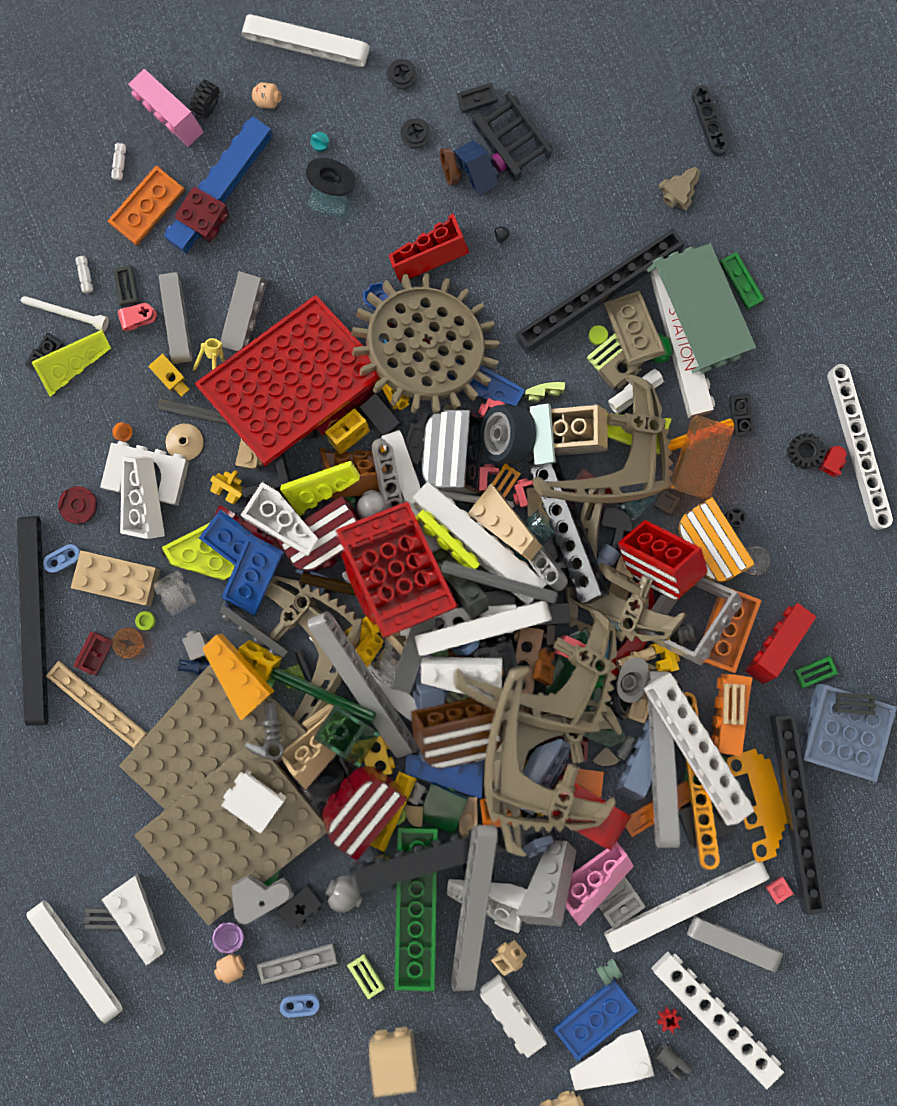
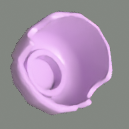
M234 923L220 924L214 930L212 937L214 946L222 953L236 952L243 945L245 938L243 930Z

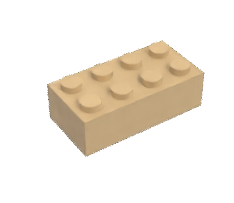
M80 550L71 588L151 607L160 569Z

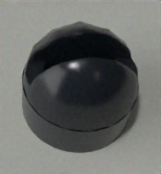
M506 227L494 228L498 243L505 241L509 237V231Z

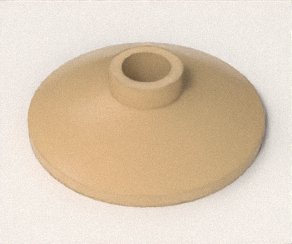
M183 423L176 425L167 434L166 448L171 456L173 454H180L185 456L184 459L190 461L196 458L203 449L204 439L202 433L191 424ZM182 438H186L185 444L180 443Z

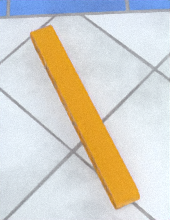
M690 692L683 693L691 700V708L699 719L695 696ZM684 756L699 863L702 868L711 870L719 864L711 798L703 785L694 784L693 776L696 774ZM697 795L705 797L706 802L704 805L696 803ZM700 815L708 817L707 825L699 823L698 818ZM703 835L710 836L711 844L709 846L702 843L701 838ZM706 855H711L714 858L712 866L705 864L704 858Z

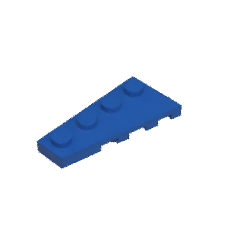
M455 360L458 365H463L461 360ZM481 365L479 372L489 377L491 381L486 387L475 379L472 380L470 386L478 393L477 397L486 400L489 398L494 401H501L506 405L517 406L525 389ZM447 375L448 379L455 380L453 375Z
M406 755L405 774L431 783L434 782L474 797H482L484 760L439 769L431 767L426 761L422 762L419 755Z

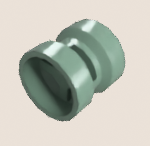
M613 958L607 961L608 966L596 968L606 986L612 983L613 977L619 979L623 976Z

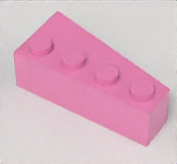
M145 69L128 84L133 90L131 92L133 97L138 102L141 100L143 106L149 112L152 111L154 116L161 123L163 122L168 130L175 134L187 147L204 133L192 112Z
M616 842L612 851L604 850L572 873L566 908L579 926L584 923L634 867L618 842Z

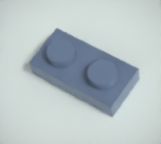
M550 835L533 840L521 849L525 852L526 856L528 855L529 858H533L547 851L548 846L554 842Z

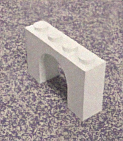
M118 441V444L111 443L101 488L121 493V465L123 456L141 455L153 457V462L158 465L161 471V482L158 490L159 502L179 506L189 462L184 459L185 456L180 454L169 456L166 455L165 451L155 449V452L147 451V447L139 445L133 448L129 447L128 443Z

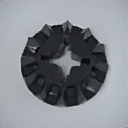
M395 60L388 67V80L392 86H396L399 89L408 88L411 84H414L417 78L416 67L409 60ZM399 69H401L403 73H406L405 80H403L401 76H398Z
M412 118L403 124L401 138L406 145L412 148H421L424 144L428 143L431 131L429 125L424 120ZM413 127L417 132H421L418 139L414 135L411 136L413 134Z
M617 689L612 690L609 695L612 712L615 713L616 718L624 720L628 717V702L623 701L619 697Z

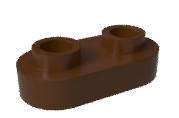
M443 148L440 150L439 157L448 185L458 184L461 179V172L455 162V153L450 148Z

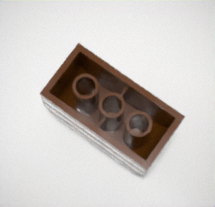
M473 698L411 711L413 737L425 761L431 767L441 769L485 759L496 710L487 707ZM500 727L498 731L495 752L497 751L501 743Z

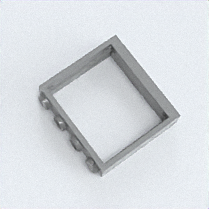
M704 577L694 586L727 600L696 650L692 652L667 639L652 640V642L699 665H702L704 660L709 657L711 649L718 643L722 632L729 626L731 618L740 609L742 599L738 592ZM661 594L651 610L668 615L677 600L670 599ZM638 629L641 634L657 635L655 634L657 631Z

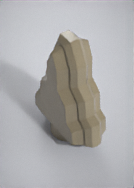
M694 167L686 170L681 176L675 175L670 180L665 179L658 187L664 194L663 201L671 208L678 206L681 209L687 210L692 203L691 197L695 193L694 186L699 180L701 171Z

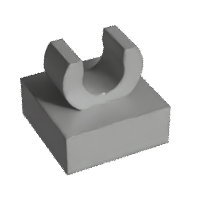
M416 781L408 801L415 805H418V803L424 804L425 801L421 797L423 793L428 794L429 791Z

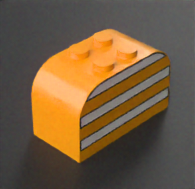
M713 497L690 510L682 517L679 524L681 538L702 548L707 566V574L705 575L707 578L714 582H727L754 566V562Z

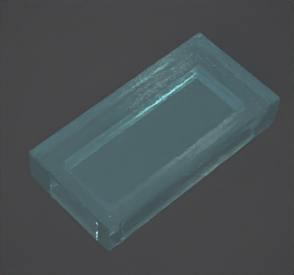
M312 188L307 206L311 209L344 217L349 198L328 195Z

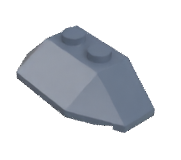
M559 739L537 747L530 755L529 761L523 769V774L535 783L552 789L567 764L570 745ZM520 807V809L531 815L535 813L534 811Z

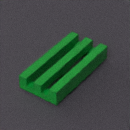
M831 656L794 670L801 688L808 687L838 674ZM825 662H829V664L824 667L816 669L807 674L801 675V672L811 669ZM830 668L832 669V672L804 682V679Z

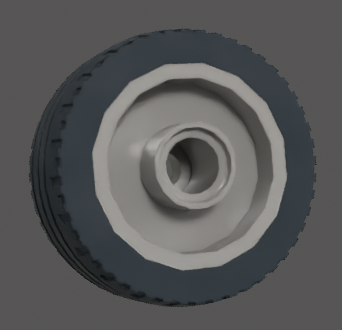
M496 405L488 410L480 428L481 447L485 456L493 462L506 464L521 463L526 460L532 453L536 440V425L531 413L523 407L514 405Z

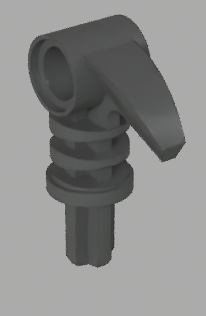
M267 702L264 704L266 721L262 722V726L266 727L264 734H267V737L264 738L265 744L257 746L246 742L244 746L251 753L259 757L277 761L283 756V747L279 742L282 739V736H279V732H282V730L278 729V726L282 724V720L277 719L276 703ZM270 747H279V755L275 757L270 756L268 753Z

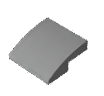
M624 877L598 907L612 928L615 929L646 906L626 877Z

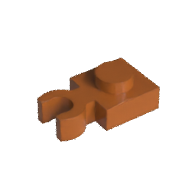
M543 648L538 653L540 660L535 661L533 679L545 685H551L555 666L551 665V661L554 659V652L546 654L547 648Z

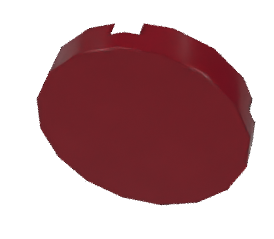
M74 486L65 490L58 502V509L63 519L73 524L87 523L94 517L98 506L95 495L87 488Z

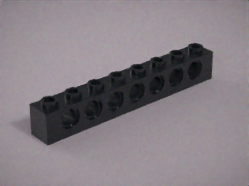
M556 454V463L535 465L534 459L528 462L530 466L529 471L533 478L540 477L543 481H566ZM550 487L552 490L570 492L569 489ZM541 496L543 508L550 519L549 525L555 532L556 543L561 548L562 559L570 572L569 578L574 583L578 600L581 601V604H591L610 595L574 501ZM568 524V531L566 532L565 527ZM573 542L575 543L574 550L572 549ZM580 560L582 561V566H581V568H579V561H580ZM586 578L589 580L588 586L585 584Z

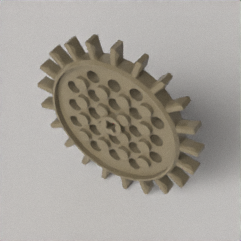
M426 273L421 282L422 287H412L408 275L404 274L402 277L404 289L398 292L393 289L388 280L384 281L382 288L388 297L382 301L370 292L366 299L377 308L372 314L358 308L356 317L369 322L368 329L353 327L351 331V336L366 338V346L354 347L352 355H368L371 362L361 368L360 375L363 376L376 371L381 379L376 382L373 391L377 393L386 384L396 391L391 400V405L393 406L399 402L402 394L413 398L411 405L412 413L417 412L420 400L431 401L433 414L439 413V400L445 398L449 399L454 410H458L461 404L456 394L462 390L474 401L478 393L470 386L472 380L475 379L486 387L491 381L489 377L479 372L481 365L495 369L498 364V360L484 356L485 349H497L499 341L484 340L483 332L491 330L495 323L494 321L479 324L475 316L482 311L483 303L469 309L463 303L468 295V289L465 288L456 298L447 293L450 279L446 278L441 285V290L429 287L430 278L429 274ZM420 303H426L429 308L422 307ZM395 309H402L404 313L400 314ZM437 312L444 313L446 317L439 316ZM412 318H418L421 322L416 323ZM454 321H459L462 326H457ZM392 323L396 328H390L387 324ZM429 327H435L437 332L431 331ZM409 332L413 337L408 338L404 333ZM446 336H452L454 341L448 340ZM379 338L386 339L388 343H381ZM463 345L470 346L471 350H466ZM401 347L405 352L400 353L396 348ZM438 351H444L446 356H441ZM413 357H419L421 362H416ZM455 360H461L463 365H458ZM387 363H394L396 368L389 367ZM430 366H436L439 371H433ZM404 372H411L413 377H407ZM447 375H453L455 380L448 379ZM422 381H428L430 386H424Z

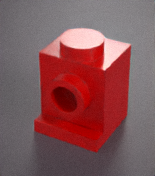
M840 446L829 448L818 469L834 478L840 476L842 473L840 470H842L847 461L845 459L847 455L846 450Z

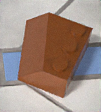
M319 448L322 471L351 461L360 474L357 482L342 491H336L332 494L331 499H338L341 496H361L370 490L380 492L372 451L355 450L353 453L344 452L340 455L337 450L336 452L326 451V448ZM385 465L382 468L383 472L387 471Z

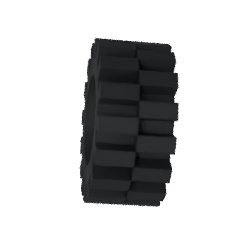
M208 80L200 82L199 86L197 85L196 91L193 92V97L190 99V110L203 118L208 117L213 112L212 110L216 108V103L218 104L221 92L220 87Z
M813 433L798 435L789 443L790 446L787 448V451H789L788 458H791L790 462H794L796 467L800 466V469H808L817 465L825 455L823 453L825 447H822L823 441L820 442V437H815ZM802 444H808L812 447L813 454L810 458H804L800 455L799 448Z

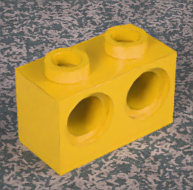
M354 408L325 431L329 443L341 455L368 434L370 430L367 421Z
M250 639L238 648L242 656L265 681L271 678L272 670L278 668L282 657L273 655L269 650Z
M381 735L359 742L366 766L375 767L376 762L381 760L386 764V769L381 772L385 775L393 773L392 769L395 768L393 757H389L387 750L390 748ZM372 742L380 743L381 750L379 752L371 750L370 745Z

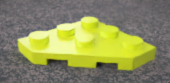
M209 523L162 547L172 566L223 581L230 578L235 566L199 539Z

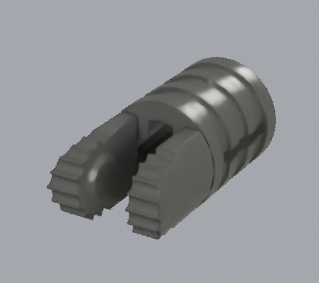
M666 1043L662 1044L654 1053V1058L662 1063L679 1081L683 1079V1075L676 1066L687 1074L692 1071V1068L680 1056L676 1055Z

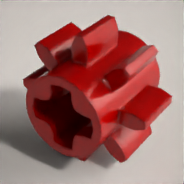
M665 1006L663 1012L658 1011L660 1019L656 1021L659 1025L663 1024L661 1028L663 1032L668 1029L673 1033V1029L676 1027L681 1028L678 1021L682 1017L676 1015V1008H673L671 1011ZM672 1017V1019H673L672 1022H670V1021H667V1022H666V1020H665L666 1018H669V1019H670V1018Z

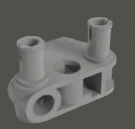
M251 874L234 882L232 885L235 918L239 923L247 924L288 901L294 896L290 884L285 878H281L266 886ZM260 901H264L265 905H260Z

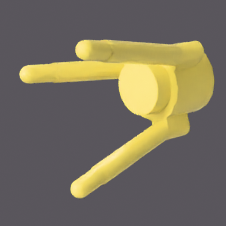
M211 338L207 339L205 343H201V350L193 370H197L204 352L208 358L212 359V370L217 367L216 358L219 354L222 362H224L225 356L222 342Z

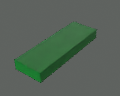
M737 252L720 260L721 267L747 310L764 302V297Z

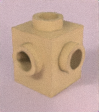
M513 940L508 944L506 942L501 944L497 948L498 953L491 961L502 975L505 976L512 971L519 970L523 966L522 961L527 955L521 946Z

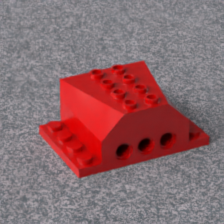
M408 501L336 529L335 532L343 548L342 558L348 579L364 614L373 625L377 624L383 639L457 608Z

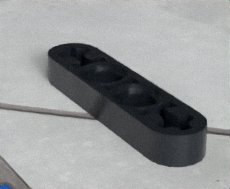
M699 85L694 89L692 100L711 153L714 156H722L728 149V141L710 90L704 85ZM699 92H701V94H705L703 101L701 96H697ZM708 108L712 111V115L704 116L702 110ZM714 125L718 128V132L712 134L709 132L708 127ZM717 141L720 146L723 145L721 150L715 148Z

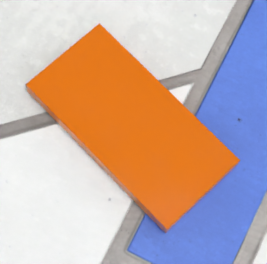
M156 165L109 218L108 223L138 246L186 190Z

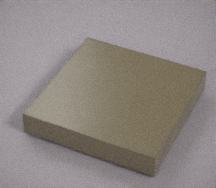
M600 563V571L609 581L639 596L641 588L638 587L639 585L631 577L605 563Z

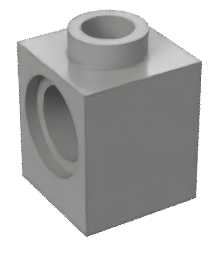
M194 630L187 633V637L183 638L182 641L190 660L195 661L206 656L202 649L208 643L204 632Z

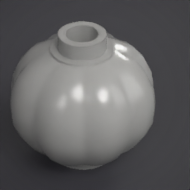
M376 490L365 492L357 503V515L360 520L387 510L383 495Z
M346 875L338 877L336 881L332 879L325 893L329 896L327 900L329 906L340 913L348 912L355 906L359 907L363 896L355 892L352 877Z

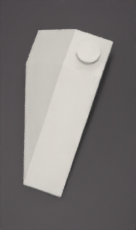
M264 483L260 484L241 514L242 518L307 556L318 541V538L280 493Z
M449 879L447 895L461 904L465 880ZM490 883L486 915L496 920V925L519 933L522 920L516 914L527 889L512 884Z
M641 1030L618 1036L615 1041L607 1046L605 1045L593 1056H589L570 1069L575 1090L636 1081L654 1076Z

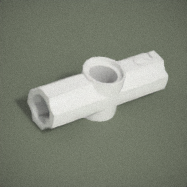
M656 369L651 370L642 377L650 382L654 389L664 383L662 375ZM628 384L623 391L608 400L611 409L616 414L621 413L633 404V388L631 384Z

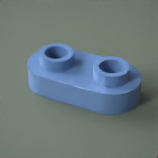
M69 544L52 552L44 558V568L48 572L58 573L78 562L79 547ZM74 551L75 556L70 558V552ZM57 560L58 565L53 567V561Z
M477 640L455 646L451 649L456 655H469L477 649L480 641Z
M314 994L290 995L282 1000L280 1011L288 1018L311 1016L318 1011L320 1001ZM307 1001H312L314 1005L308 1006ZM293 1003L294 1008H288L287 1004Z

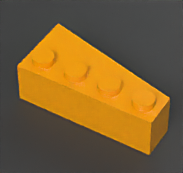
M223 633L216 635L202 648L240 720L247 718L275 692Z

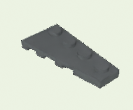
M225 600L220 608L222 618L228 622H235L241 632L245 634L248 632L253 635V640L260 645L264 643L269 647L268 650L273 655L285 656L288 649L284 644L272 639L270 633L261 632L263 629L254 621L250 620L248 622L246 620L247 617L239 609H231L229 607L230 602Z

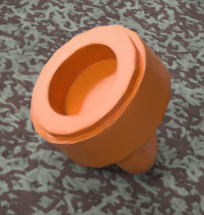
M120 422L114 426L112 433L116 440L126 442L132 437L133 431L130 425Z

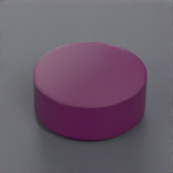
M498 153L491 156L493 160L491 163L501 173L506 169V164Z

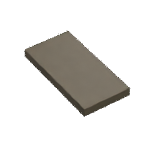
M640 290L604 303L628 367L665 354L664 347Z

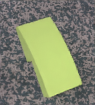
M565 382L544 383L526 390L525 398H529V401L539 402L540 399H544L545 392H548V395L559 396L564 392Z

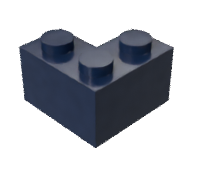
M472 140L454 150L459 166L467 173L473 190L479 196L499 185L497 181L499 175L491 165L492 157L489 151H485L481 144L478 145Z

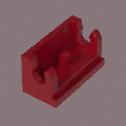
M90 631L73 667L90 675L97 676L114 641L97 632Z

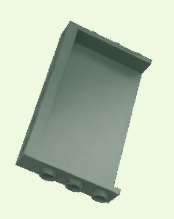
M711 243L695 249L692 246L683 250V253L679 254L677 251L668 255L666 259L659 257L652 261L653 265L647 268L648 272L658 271L699 365L691 370L692 374L699 371L701 374L712 370L711 367L714 365L716 368L727 364V360H730L731 363L742 358L741 355L756 348Z

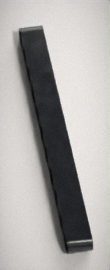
M39 516L18 517L17 539L24 721L26 726L47 725L49 710L46 677L47 658L41 519Z

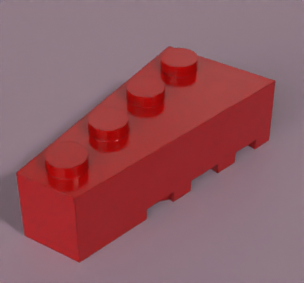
M454 213L448 216L449 220L443 224L439 222L434 225L435 229L425 234L423 232L420 234L415 242H408L388 255L400 283L404 274H407L409 279L470 253Z
M799 603L792 607L788 606L782 614L784 617L774 625L773 632L765 639L760 650L744 670L761 684H765L778 677L816 618L814 614Z

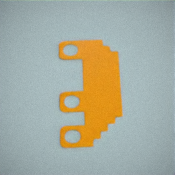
M752 749L743 752L742 756L734 755L729 757L727 765L733 777L745 773L748 774L757 804L752 807L754 809L753 812L757 815V822L749 824L746 818L743 820L748 830L763 825L766 838L752 844L754 858L756 862L760 863L777 856L776 849L780 847L779 840L783 838L781 833L786 830L784 825L787 824V819L771 760L769 758L764 759L763 754L758 755L757 750ZM734 759H738L742 764L739 772H735L731 768V763ZM760 844L764 845L767 849L764 857H759L756 853V848Z

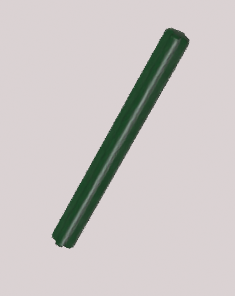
M274 668L272 670L271 678L368 722H374L376 718V712L281 669Z

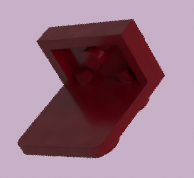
M193 187L175 214V218L177 221L200 233L203 240L210 243L212 239L214 240L218 236L222 223L225 224L228 220L229 211L224 203L197 187Z

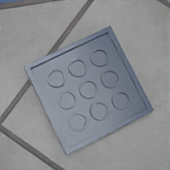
M816 684L810 704L809 721L800 740L802 760L877 782L897 707L875 700V715L835 712L836 692H850L824 684ZM841 697L843 701L869 703V699ZM840 704V708L869 711V707Z

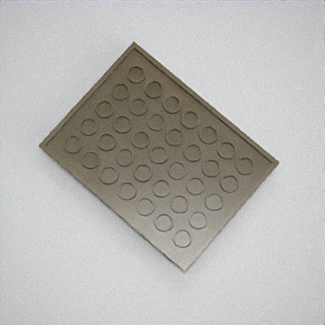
M210 664L124 759L119 767L166 810L241 750L246 742L249 743L254 738H257L262 745L265 744L264 738L267 737V734H264L266 727L262 726V722L266 721L265 703H276L277 719L282 720V724L278 726V729L282 730V732H279V736H282L279 742L283 750L300 736L304 735L307 730L271 696L247 718L240 720ZM272 746L268 752L272 757L279 755L280 749L277 746Z
M257 738L249 742L253 745L263 746ZM244 746L134 836L209 926L233 907L232 885L234 882L248 874H251L262 883L327 833L321 816L278 763L251 753ZM247 770L251 771V776L278 795L281 792L287 797L261 834L222 806L225 801L223 798L229 788L232 790L237 785L234 782L241 772L245 774Z

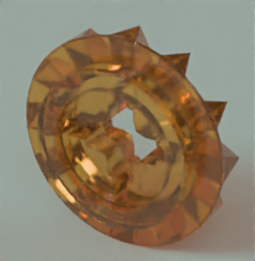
M133 628L120 629L113 637V649L122 658H133L140 654L141 649L144 647L143 637L139 631ZM130 637V641L135 645L129 646L127 649L126 644L121 641L128 640Z

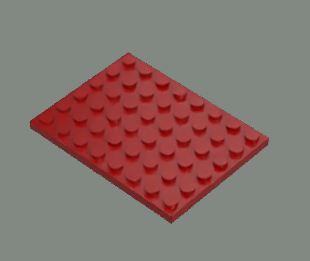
M315 295L195 382V385L262 464L266 466L381 378L376 371H372L367 375H360L361 368L371 362L368 355L353 356L352 351L354 347L363 345L355 336H351V332Z

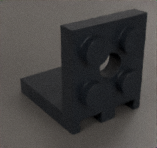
M284 453L274 459L279 479L264 483L279 492L281 496V485L291 482ZM260 484L242 489L244 497L250 501Z
M510 633L479 640V646L473 651L475 658H502V668L505 670L504 675H502V689L509 671L518 667ZM516 680L513 682L511 690L515 689Z

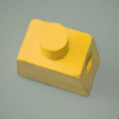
M161 354L148 366L171 392L175 390L181 397L189 392L190 389L184 383L186 379L164 354ZM174 375L176 378L171 382L169 377Z

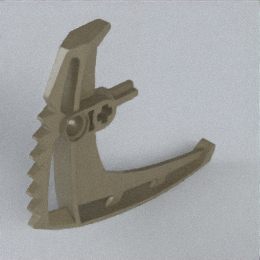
M634 375L626 376L625 379L633 388V414L626 413L623 416L608 413V425L619 426L626 433L632 434L630 454L622 470L597 478L572 481H543L540 477L533 478L536 492L543 497L574 502L622 503L647 498L672 486L673 483L669 477L673 475V472L668 468L673 465V462L668 458L672 451L667 447L671 441L666 438L669 430L663 427L666 420L660 417L663 410L656 391L650 382ZM656 434H658L661 454L662 476L661 481L654 482L656 470ZM643 483L642 491L622 493L619 489L622 486ZM550 487L574 489L576 493L552 490ZM610 488L613 494L591 495L587 494L585 489Z
M606 488L590 489L588 494L605 495ZM584 503L580 518L584 529H588L587 537L597 560L598 530L603 503L595 504L589 521L594 503ZM573 542L572 549L574 550L575 543ZM581 560L579 561V567L582 566ZM642 576L638 587L641 588L639 596L632 593L631 598L628 600L615 595L608 589L610 595L591 604H581V601L575 597V587L565 589V602L569 603L570 628L577 625L580 632L587 628L590 635L593 625L578 619V608L580 606L588 611L595 609L607 619L619 623L622 631L616 630V636L621 642L626 636L631 642L636 637L641 641L670 638L686 617V613L672 617L649 610V598H647L653 579ZM588 578L585 580L586 586L589 584ZM635 602H638L640 608L636 609ZM629 618H631L634 623L632 628H630L627 624ZM638 629L662 631L665 635L641 634Z
M273 576L265 595L284 610L279 618L280 623L270 633L271 638L278 642L289 629L292 630L296 625L300 624L313 640L319 653L311 683L322 688L325 680H331L326 690L335 694L343 679L337 670L335 673H331L334 665L308 627V620L322 614L315 607L316 599L325 603L352 624L350 632L346 637L354 649H356L360 641L363 619H355V612L347 613V605L339 606L338 599L330 601V594L322 595L320 588L312 591L311 585H306L303 588L300 581ZM278 580L297 588L300 593L296 594L280 585ZM304 598L307 599L306 607H303L302 600ZM305 694L294 718L300 722L303 716L308 713L309 715L304 720L306 721L328 703L319 700L316 706H311L315 697Z
M595 609L590 611L594 624L586 647L573 646L558 637L553 648L569 656L568 660L576 666L575 671L564 687L554 696H537L521 693L519 705L531 708L532 715L518 711V721L542 729L564 733L600 731L597 723L604 721L601 712L608 711L605 702L611 701L608 692L614 690L610 681L616 679L611 671L617 667L611 661L617 656L616 630L612 623ZM609 634H610L609 652H608V657H607V659H606V658H605V654H606L607 645H608V640H609ZM596 662L601 665L600 671L595 668ZM460 669L454 670V685L457 690L496 710L502 688L466 677ZM599 675H603L602 690L591 723L579 720L592 695ZM467 684L493 695L494 700L467 686ZM510 691L507 701H512L514 691ZM505 706L504 710L507 711L510 707ZM540 712L568 717L571 720L568 724L543 719Z
M517 667L510 670L495 711L485 760L486 802L492 822L500 819L504 826L511 821L513 828L522 824L525 830L533 826L537 832L542 827L547 832H550L555 826L561 832L564 826H567L572 831L600 826L613 808L615 799L610 798L606 803H599L574 797L576 789L574 783L580 769L574 764H568L563 780L558 782L554 790L535 783L519 770L516 747L517 718L523 677L529 672V667ZM516 680L517 683L510 708L505 711L504 708L513 682ZM507 720L504 748L501 751L495 752L500 722ZM501 759V788L498 791L492 788L494 762ZM564 791L567 792V794H565L564 797H561V794H563ZM500 800L527 810L546 814L549 816V820L522 818L499 812ZM558 809L562 811V814L555 816L552 812ZM567 818H570V819L594 820V821H588V822H571V821H566V819H567Z
M540 692L537 696H544V695L542 694V692ZM591 700L587 703V706L597 707L598 705L597 702ZM507 701L505 706L510 707L511 702ZM606 706L608 711L601 712L604 721L597 723L599 729H612L617 735H621L622 731L616 716L610 707ZM583 712L579 720L591 723L595 712ZM555 714L541 715L543 719L568 724L571 718L567 719ZM507 720L500 722L501 743L497 751H501L504 748ZM517 720L516 747L519 770L523 773L526 756L531 748L549 738L561 735L565 742L570 745L573 764L583 762L584 757L580 743L583 741V733H576V735L570 736L569 733L542 729ZM501 759L494 762L495 789L498 791L501 788ZM500 800L499 812L507 814L508 809L512 816L520 817V807ZM500 820L506 851L519 856H526L525 852L521 849L520 825L513 828V842L509 822L503 826Z

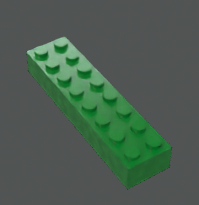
M398 827V850L404 849V851L412 850L414 845L423 844L426 846L431 844L432 840L438 839V827ZM437 872L397 883L395 990L434 991Z

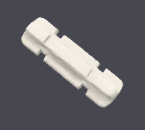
M116 143L114 150L116 153H114L112 167L114 170H112L111 177L113 180L121 181L123 179L122 171L124 170L126 146L122 143Z
M85 256L76 257L81 289L84 293H91L93 287L90 283L91 277L89 267H87V258Z

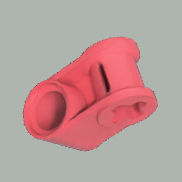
M146 303L118 310L123 331H130L140 326L151 324L157 318L156 311Z

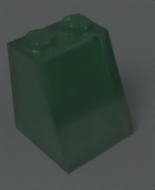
M334 705L313 739L355 766L360 767L380 734L361 720Z

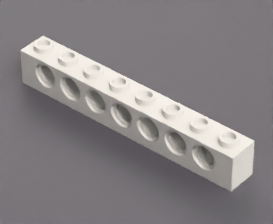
M670 673L659 677L644 688L645 692L726 825L738 824L754 811L750 800L744 795L739 782L733 777L729 766L722 759L718 748L711 741L707 730L703 728L697 714L689 705L687 697L678 687L675 678Z
M667 952L651 968L653 972L753 1076L768 1089L784 1073L779 1067L781 1065L779 1060L774 1055L769 1057L766 1054L767 1048L759 1040L755 1042L751 1038L753 1034L746 1026L741 1028L737 1024L739 1019L731 1011L727 1013L723 1009L725 1005L718 997L713 999L709 995L711 990L703 982L699 984L695 980L697 976L690 968L685 970L681 966L683 961L675 953L672 956ZM674 971H681L679 978H672ZM689 985L695 986L692 993H686V988ZM702 1000L709 1001L705 1008L700 1007ZM722 1014V1020L714 1022V1017ZM731 1029H736V1034L729 1037L728 1032ZM749 1043L750 1049L742 1051L743 1045ZM760 1058H764V1063L760 1066H757V1060Z

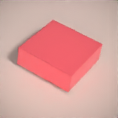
M782 876L765 886L776 904L793 895L792 890Z

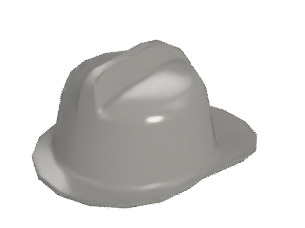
M635 657L627 660L616 677L617 693L625 702H636L644 694L648 677V665L642 658Z

